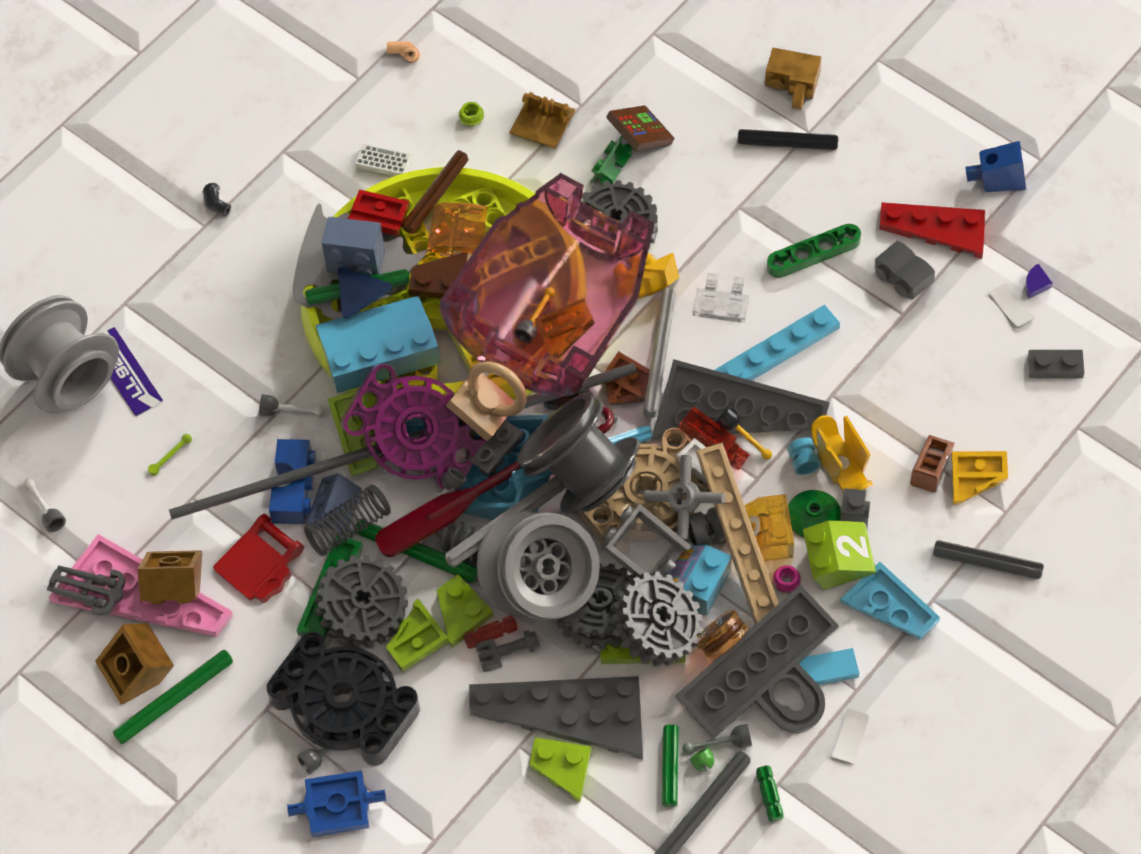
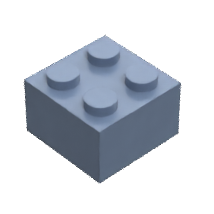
M328 217L321 242L327 272L338 275V269L344 267L367 276L380 274L385 256L381 224Z

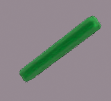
M407 269L370 276L388 282L392 287L410 283ZM339 283L307 289L305 296L308 305L340 299Z

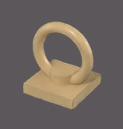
M480 362L470 369L467 379L446 404V407L488 441L507 417L517 415L524 409L527 402V394L519 377L510 369L495 362ZM483 373H493L505 379L513 388L516 400L514 401Z

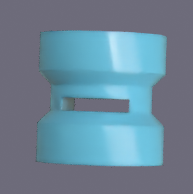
M800 438L787 446L789 457L794 460L793 468L798 475L810 474L821 466L819 456L814 454L815 446L811 438Z

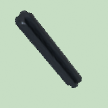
M740 129L738 131L739 144L836 150L838 148V135Z

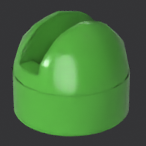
M709 747L702 749L689 758L693 767L701 772L707 771L705 764L710 769L714 765V756Z

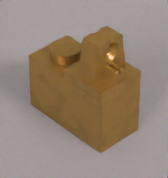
M772 47L765 73V86L789 90L788 95H793L792 108L802 110L805 98L813 99L821 72L822 56Z

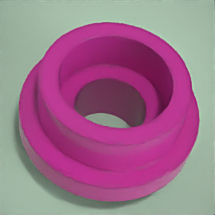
M784 565L774 572L773 584L779 591L790 593L800 586L801 576L794 567ZM790 578L792 581L789 583H785L782 581V579Z

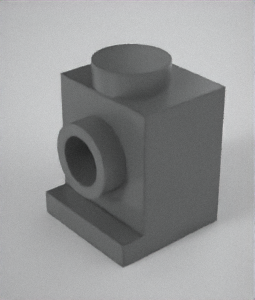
M844 488L840 521L864 522L866 528L868 527L870 501H865V490Z

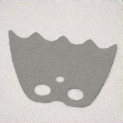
M319 203L314 210L299 252L293 280V298L295 302L307 308H320L325 316L335 320L343 316L342 311L337 312L332 309L331 303L333 300L308 305L306 297L303 295V289L308 285L321 287L330 285L332 280L336 279L339 281L338 275L327 272L321 244L327 218L323 215L322 206ZM344 213L336 218L347 219L349 214ZM397 237L384 242L385 256L380 274L401 269H407L409 272L427 254V250L416 254H406L403 251V237Z

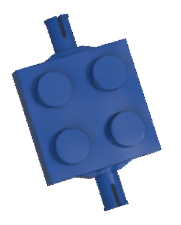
M362 770L305 779L306 795L304 802L287 804V811L289 817L306 814L310 823L312 837L369 828V804L387 802L385 789L368 792L364 785Z

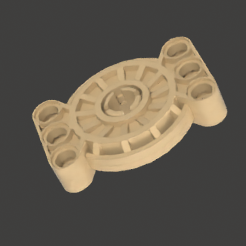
M679 428L666 430L662 436L663 446L639 444V450L635 457L636 466L620 489L593 510L587 512L580 510L576 512V515L601 546L605 543L602 540L604 535L611 527L614 529L618 527L621 523L619 517L629 505L633 507L641 504L672 531L677 533L678 512L672 509L669 502L645 501L644 495L637 493L644 489L669 491L676 482L680 481V463L676 461V455L692 441L683 430ZM677 443L679 446L673 447L670 444ZM691 473V482L697 485L700 492H709L707 486L702 485L701 483L703 482ZM687 494L682 495V500L687 499ZM637 518L621 538L623 541L618 543L615 548L626 555L630 549L629 539L652 542L663 538ZM598 519H606V520H607V521L604 522V523H598V522H596V520H598Z

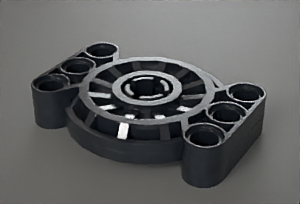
M309 632L301 637L270 678L266 688L271 705L277 710L290 708L295 725L302 735L313 744L337 751L354 750L360 747L364 761L372 766L380 765L388 758L420 712L416 690L409 686L396 688L392 672L379 657L364 649L349 646L334 647L327 650L323 636L317 632ZM311 647H319L317 651H308ZM294 669H303V671H301L298 674L291 673ZM383 672L389 679V682L384 680L382 675ZM280 690L287 691L282 696L275 695V693H277ZM352 691L353 695L348 701L339 703L334 700L333 694L338 697L342 694H349ZM403 701H412V704L409 706L400 705ZM297 715L303 716V718H304V723H303V724L301 723V721L299 720V718L297 717ZM387 723H396L394 728H384ZM372 745L380 746L376 751L367 750Z

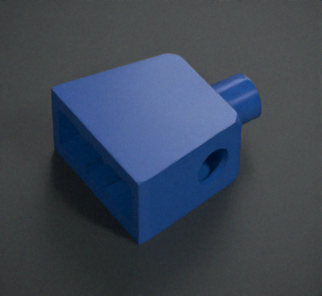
M1020 141L981 150L979 152L980 164L965 167L967 182L983 180L984 191L1026 190Z

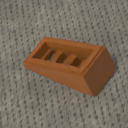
M929 435L912 469L910 484L930 492H936L955 443ZM930 448H934V449L943 451L944 454H943V453H940V452H937V451H934V450H931Z

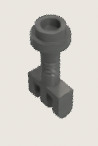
M526 630L523 632L525 637L497 647L493 638L477 643L475 645L477 652H482L478 655L479 660L484 662L481 665L482 670L488 672L502 667L500 657L506 656L508 653L511 654L529 648L530 653L535 652V648L540 647L536 632Z

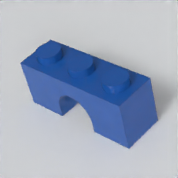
M277 439L274 462L277 474L280 475L316 463V450H312L310 440ZM314 476L291 482L284 487L271 489L269 513L273 524H305L306 514H310L311 498H308V491L313 490Z

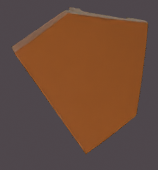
M619 351L604 372L634 363L637 373L605 383L609 404L621 405L644 402L650 369Z

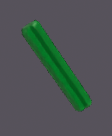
M667 724L663 727L662 805L664 807H676L678 802L679 728L674 724Z

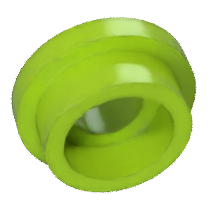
M476 102L465 103L459 111L460 121L467 126L478 125L484 119L483 108Z

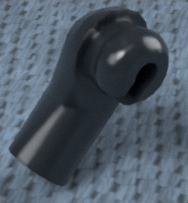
M217 183L206 184L202 191L206 207L227 216L231 210V205L219 199L218 190H220V186Z

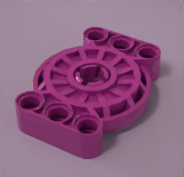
M377 364L370 369L341 419V427L347 434L352 436L364 434V441L370 455L387 472L401 478L413 480L434 476L436 486L442 490L445 487L441 482V478L450 467L455 468L466 477L473 465L470 460L486 442L481 436L477 439H472L469 435L471 427L462 419L459 425L458 420L460 418L446 407V404L455 394L446 385L432 378L422 376H407L396 379L395 370L387 364ZM381 368L386 369L389 373V379L384 384H380L376 380V373ZM421 380L424 383L422 386L409 385L407 381ZM431 385L439 386L446 393L442 395L439 391L432 389ZM367 392H372L375 396V403L371 407H365L362 404V396ZM352 416H358L361 420V426L356 431H351L348 428L347 422ZM418 417L423 421L424 430L420 436L411 438L406 431L407 425L405 423L407 420ZM371 442H375L377 449L382 454L380 457L374 452ZM460 448H465L468 452V457L464 462L459 463L455 458L456 451ZM389 461L399 466V472L392 470L384 463ZM408 470H422L423 474L418 475L406 473Z

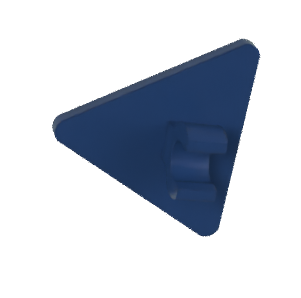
M344 267L338 269L342 316L345 319L392 290V285L388 282Z

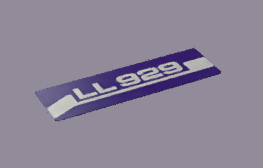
M113 327L105 331V334L115 338L119 347L118 360L111 380L134 415L137 416L161 403L163 399L116 328Z

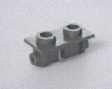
M504 420L494 435L485 442L470 462L480 468V471L485 476L494 475L498 467L504 462L505 459L503 457L506 454L509 456L515 447L521 444L523 432Z

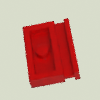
M359 189L351 208V214L347 219L380 223L382 233L398 237L400 227L402 228V223L409 210V201Z

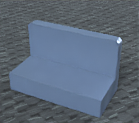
M339 473L322 478L306 525L319 520L320 516L324 517L325 513L329 514L330 510H334L335 507L344 504L346 500L349 501L350 497L359 494L362 488ZM348 510L350 517L353 518V514ZM343 513V516H344L346 522H347L348 525L350 526V524H351L350 520H349V519L347 518V516ZM338 517V519H339V521H340L342 527L344 528V530H345L346 532H348V529H347L346 525H345L344 522ZM333 520L334 525H335V527L337 528L338 532L341 534V536H343L344 534H343L342 530H341L340 527L337 525V523ZM328 523L329 528L334 531V529H333V528L331 527V525Z

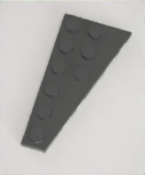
M673 359L652 437H662L664 432L670 428H679L687 436L739 433L736 429H723L716 423L717 419L730 406L738 413L739 425L747 433L811 430L812 423L818 417L827 415L830 402Z
M639 676L469 684L470 715L499 723L508 722L516 724L526 730L532 731V729L557 738L588 746L593 744L608 748V751L616 753L620 751L632 754L635 758L643 759Z

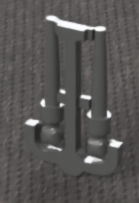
M58 565L49 580L47 591L83 602L85 605L93 607L91 610L93 614L105 616L112 612L116 603L122 601L124 597L122 590L126 580L120 571L114 569L111 570L108 579L107 576L102 574L95 575ZM64 572L85 579L87 582L61 576V573ZM59 582L83 590L79 594L55 588V585ZM96 585H100V586H103V587H104L105 585H107L108 588H110L111 590L106 589V588H102V587H99V586H96ZM90 591L100 595L107 596L110 600L109 602H107V600L103 598L97 599L96 596L89 595L88 592Z

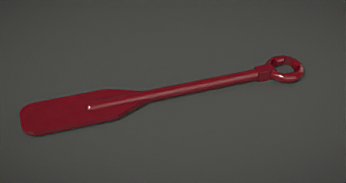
M603 407L601 413L606 422L598 426L603 434L608 432L614 423L613 412L607 407ZM515 462L472 488L442 494L377 533L375 542L379 550L385 557H394L456 521L477 497L511 478L513 471L524 467Z

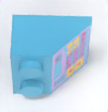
M708 545L691 546L688 551L681 553L674 562L676 564L675 567L667 574L673 577L674 582L677 583L680 580L684 583L683 589L685 591L691 590L693 602L699 603L700 608L697 611L708 615L731 572L732 556Z

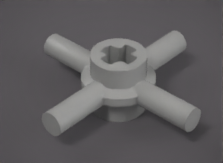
M681 455L680 481L676 482L669 491L646 490L644 492L645 501L669 502L672 509L678 512L677 535L682 539H688L689 513L693 512L700 503H725V493L700 492L697 485L691 482V455ZM687 494V499L682 500V495Z

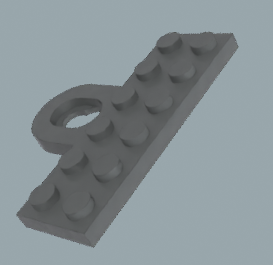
M800 585L679 691L675 698L713 740L754 703L779 728L791 733L806 732L820 721L825 710V697L820 686L799 663L839 628V625ZM787 680L796 684L805 701L804 708L800 711H794L789 706L778 703L773 696V688L777 683Z

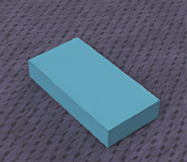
M853 648L808 656L799 663L818 685L859 678L860 675Z

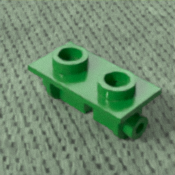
M622 135L616 142L611 140L603 152L607 156L604 160L599 159L592 168L591 172L594 173V176L590 183L597 178L601 186H603L605 181L614 184V181L621 172L614 164L623 168L632 156L633 150L629 144L623 145L621 143Z

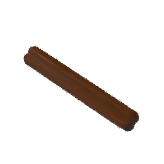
M457 150L403 221L402 227L405 232L409 234L416 232L469 161L468 155L465 152Z

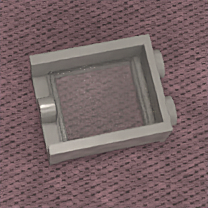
M637 504L633 507L629 505L619 517L621 523L616 529L611 527L602 538L605 543L600 549L610 555L631 574H635L640 578V575L646 572L650 576L655 571L660 572L662 577L666 573L671 572L676 565L674 562L682 552L688 551L691 546L645 507Z

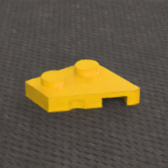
M952 451L953 505H958L1008 479L1007 451Z

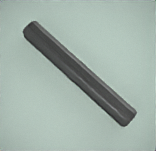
M936 540L933 555L1036 579L1041 578L1044 564L1041 562L942 540Z

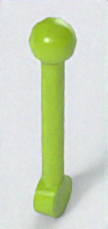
M184 434L181 441L158 463L149 465L148 471L150 475H157L160 471L159 468L182 446L191 443V435Z

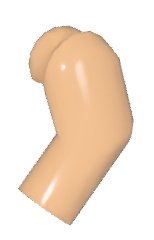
M410 41L387 42V54H400L410 63H414L419 59L420 53Z

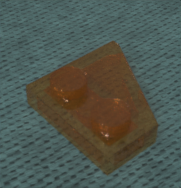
M584 298L535 318L552 363L556 362L595 324Z

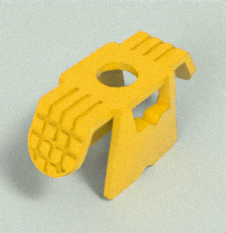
M823 415L818 417L812 423L811 435L813 443L817 448L819 459L829 473L831 481L834 484L838 483L842 492L844 488L863 490L872 486V480H867L863 474L870 458V452L848 416L843 417L844 441L839 434L836 421L831 416ZM838 456H844L849 460L850 465L846 469H843Z

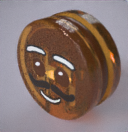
M735 610L726 611L703 629L702 634L697 636L699 641L696 646L702 649L708 660H714L731 649L746 634L748 626L739 618Z

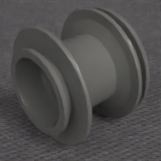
M583 393L572 398L553 412L528 438L517 457V462L521 467H524V474L526 476H536L549 469L568 488L560 503V510L563 514H573L580 510L587 512L600 506L620 489L636 466L635 457L639 450V440L630 437L613 444L595 425L601 416L603 402L594 399L590 393Z

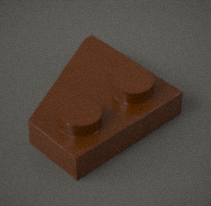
M468 252L413 266L409 283V295L452 300L457 294L463 293Z

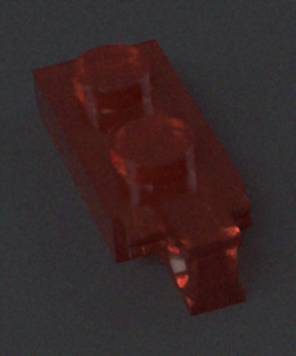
M696 407L691 408L678 426L680 430L692 439L698 440L705 447L723 443L730 466L737 470L744 465L750 456L735 442L737 439L735 436L723 429Z

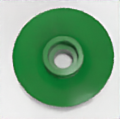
M803 491L789 502L786 512L787 522L797 535L804 538L803 529L826 521H840L841 508L837 500L824 491ZM811 508H816V509H818L819 511L816 512V513H813V512H811L809 509H811Z

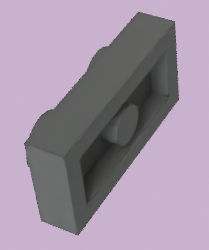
M1029 350L1028 352L1029 378L1084 377L1083 350Z

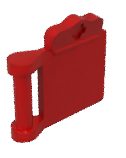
M263 513L256 519L251 528L213 566V569L248 600L252 601L256 598L260 602L265 603L273 595L283 590L285 582L292 575L287 565L299 557L305 547L298 540L294 542L271 523V518ZM262 531L267 532L284 546L287 551L282 556L259 537L258 534Z

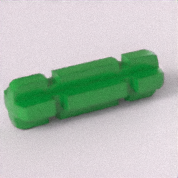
M769 765L758 767L756 775L758 782H760V790L767 809L768 820L771 822L782 820L784 812L782 805H780L772 768Z

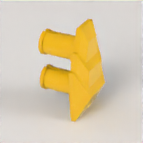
M645 253L639 259V266L642 270L638 273L632 270L629 265H623L617 271L618 279L625 283L622 287L625 301L637 297L640 299L647 295L651 296L668 287L679 278L674 253L659 259H655L650 253Z

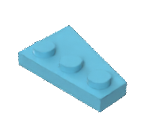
M881 562L875 566L876 574L862 578L840 599L841 603L920 640L940 622V617Z

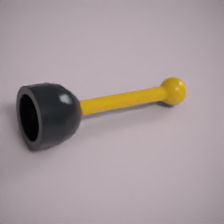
M731 406L727 408L717 419L716 423L726 430L736 429L762 453L763 459H771L772 452L769 449H764L739 425L738 413Z

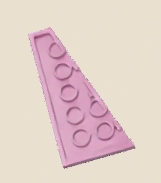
M99 534L72 567V569L95 575L102 574L107 576L108 579L112 569L120 571L124 575L126 580L122 590L124 597L122 601L115 604L114 609L109 615L214 637L220 634L233 616L231 610L200 592L196 600L189 603L165 600L161 604H150L148 601H140L138 567L143 559ZM66 574L65 576L85 583L87 582V580L70 574ZM59 583L56 587L79 594L83 590L63 583ZM96 585V586H99V587H102V588H106V589L111 590L110 588H108L107 585H105L104 587H103V586H100V585ZM90 591L88 592L89 595L96 596L97 599L103 598L106 599L107 602H109L110 600L107 596L100 595ZM53 592L48 597L52 603L90 611L93 608L85 605L83 602Z

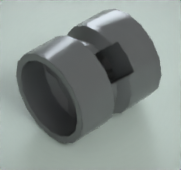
M714 507L707 509L706 514L700 511L689 515V536L693 546H711L713 540H716L718 543L726 541ZM706 524H708L710 532H707L705 527Z

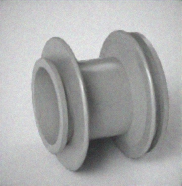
M64 295L47 297L28 307L11 323L0 343V362L9 377L19 381L38 378L34 393L35 403L39 409L47 413H61L80 407L97 396L109 382L119 354L118 343L111 335L93 333L84 336L88 322L87 311L80 303Z
M518 512L508 515L492 526L482 540L478 551L477 575L481 589L496 608L515 617H530L535 620L550 621L568 616L580 609L590 599L599 578V555L591 536L578 523L560 514ZM534 542L539 546L536 552L533 550ZM524 556L526 563L523 567H521L520 561L521 558ZM530 576L531 584L526 586L525 579Z

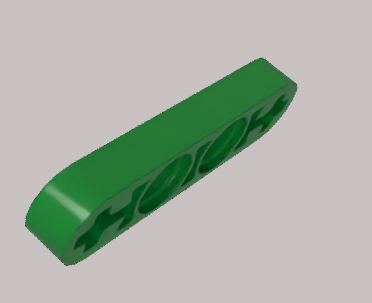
M848 223L777 250L768 256L767 271L771 276L781 278L851 251L859 246L861 231L858 226ZM845 234H848L850 237L854 236V238L850 240L849 237H845ZM822 242H829L833 247L830 250H822L818 245ZM798 251H805L809 254V257L802 260L798 259L795 254ZM778 261L779 264H783V267L774 265V262Z

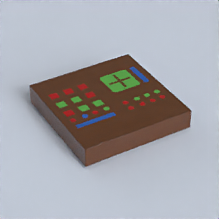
M646 105L611 110L606 116L607 120L635 151L671 145L675 139Z

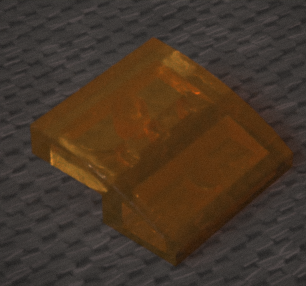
M469 203L434 204L427 251L451 256L454 250L480 255L488 206Z

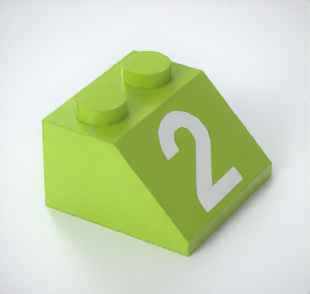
M826 521L803 529L813 579L824 590L876 574L868 532L864 522Z

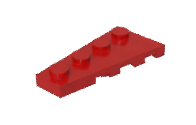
M881 202L879 230L911 239L918 237L924 239L925 243L936 245V243L951 247L950 250L960 253L963 250L974 253V257L983 258L985 210Z

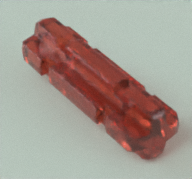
M510 615L502 618V622L497 620L477 628L478 631L476 632L472 630L464 633L463 638L468 649H472L479 642L491 638L497 639L504 636L503 633L505 632L507 634L515 632L518 627L515 618Z

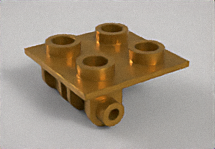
M529 92V94L524 93L522 97L524 105L509 134L556 149L576 109L569 107L567 103L556 102L552 98L548 100L546 96L541 98L534 95L533 92Z

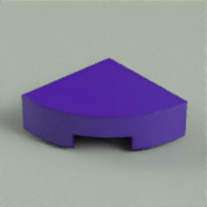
M1039 264L1029 271L1026 278V294L1029 299L1052 288V281Z

